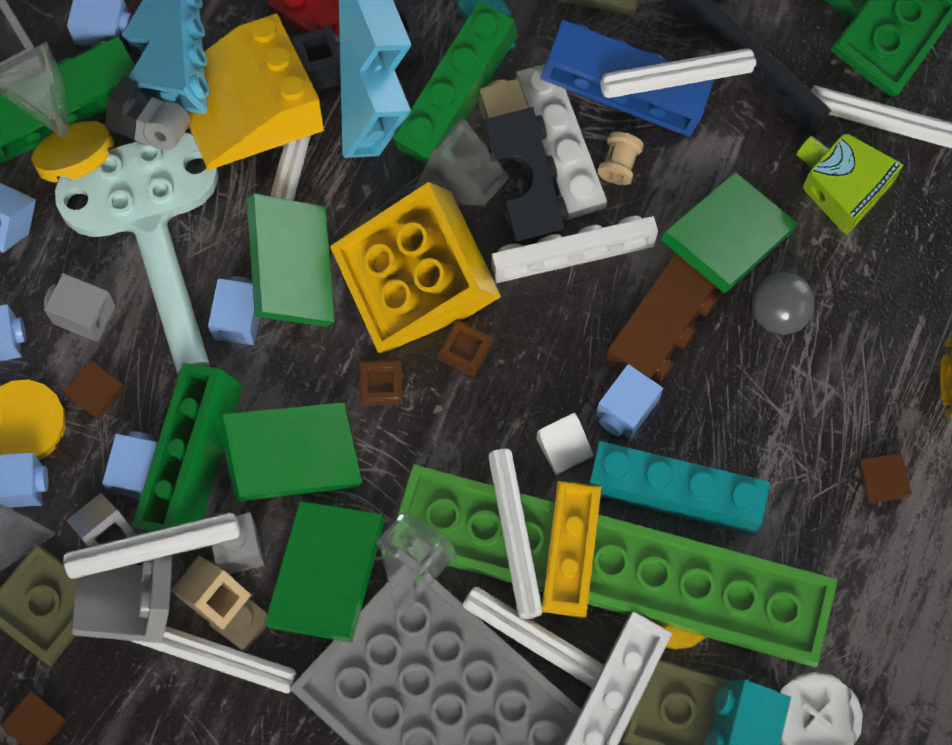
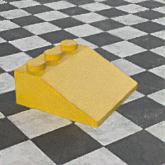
M277 13L238 26L204 51L207 59V66L204 67L205 80L210 91L207 97L208 110L205 115L189 111L187 113L190 116L189 129L207 170L324 131L319 98Z
M427 182L330 246L378 353L381 354L455 323L456 320H463L501 297L451 191Z

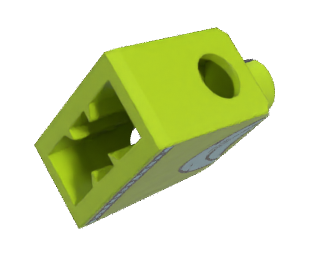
M849 134L842 135L830 149L811 136L797 152V156L812 167L803 185L805 192L846 235L851 232L891 187L903 167L900 162Z

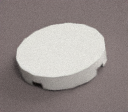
M813 672L797 676L780 691V693L791 696L781 744L854 745L861 734L863 718L857 696L845 684L841 683V680L832 675Z

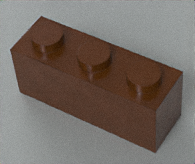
M675 253L608 349L605 364L620 374L629 364L652 381L655 379L661 383L674 364V361L669 358L678 346L684 350L695 334L697 328L692 326L698 315L701 314L706 317L717 302L719 295L714 293L716 286Z

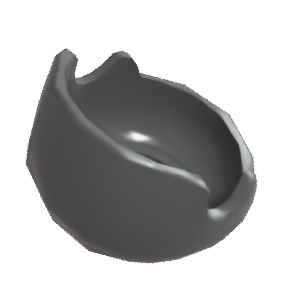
M780 271L767 275L751 292L752 315L767 332L783 336L799 332L813 317L814 295L806 280L795 273Z

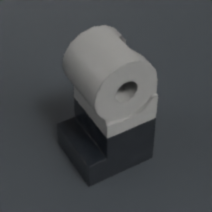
M124 76L107 100L105 128L161 150L174 149L190 125V116L187 111L175 102L161 101L138 91L139 83Z

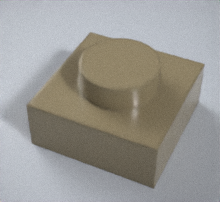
M248 599L224 630L211 622L209 625L240 651L246 653L267 627L265 621L268 613Z

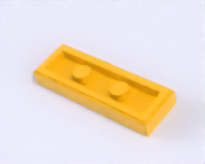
M558 481L542 612L586 618L601 486Z

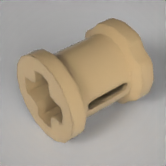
M612 132L607 139L609 149L605 161L600 163L597 174L608 182L617 185H629L633 178L631 170L636 155L642 152L644 145L639 138L631 134Z

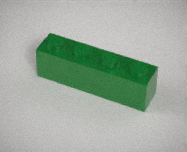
M480 0L478 1L412 107L411 112L394 136L393 140L401 153L433 171L436 169L478 101L479 90L488 85L517 38L518 34L514 19Z
M119 37L110 41L98 42L89 51L73 59L61 60L52 69L38 76L26 77L17 86L0 94V164L37 147L50 134L67 125L90 121L107 112L108 98L124 76L128 78L135 67Z
M187 363L182 364L131 526L143 534L202 520L224 451L219 418L222 414L235 413L243 385L220 368Z

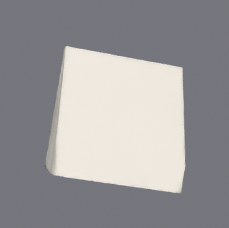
M576 413L570 414L537 431L536 439L555 475H559L594 457Z

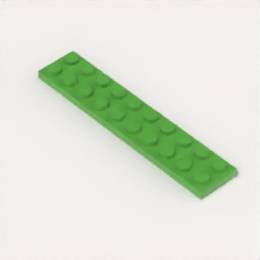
M414 464L388 544L389 549L512 583L494 486ZM520 493L538 591L544 592L555 502ZM598 514L588 604L628 616L635 612L653 623L816 668L819 663L838 579Z

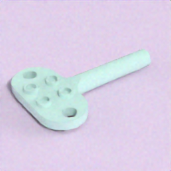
M184 133L176 147L172 150H161L138 141L108 150L110 155L107 160L93 172L68 180L66 175L61 176L55 188L56 206L69 227L79 234L91 237L108 236L124 231L135 234L177 374H180L183 363L209 367L208 356L167 226L168 221L172 217L203 205L214 193L218 181V168L211 170L206 168L199 174H191L185 170L191 160L202 159L192 134ZM76 194H83L88 197L87 204L79 210H72L67 207L68 200Z

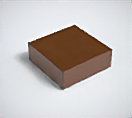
M456 320L437 354V360L475 378L494 343V338Z
M90 360L63 393L99 421L122 394L125 387L121 382Z
M401 360L359 361L360 406L403 404Z
M902 453L861 459L857 463L867 504L907 498L912 494Z
M30 691L1 727L22 745H47L67 720Z

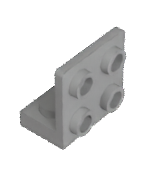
M172 555L144 561L142 566L128 565L77 578L72 634L76 636L162 643L169 613Z

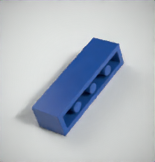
M565 20L561 22L540 77L543 81L688 137H691L702 118L714 81L712 79L618 97H604L600 87V80L605 73L671 61L665 60L664 57L657 53H647L629 46L621 39L606 37L589 30V28L582 24L570 23Z

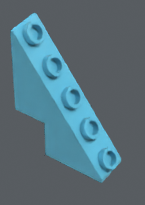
M142 0L122 34L128 43L141 55L128 78L139 83L138 91L161 101L175 102L186 111L205 115L208 110L207 97L210 91L205 80L204 67L207 66V59L202 47V37L205 35L200 21L199 10L202 7V0Z
M339 0L342 153L344 158L380 156L411 112L395 73L396 67L411 47V42L393 0Z

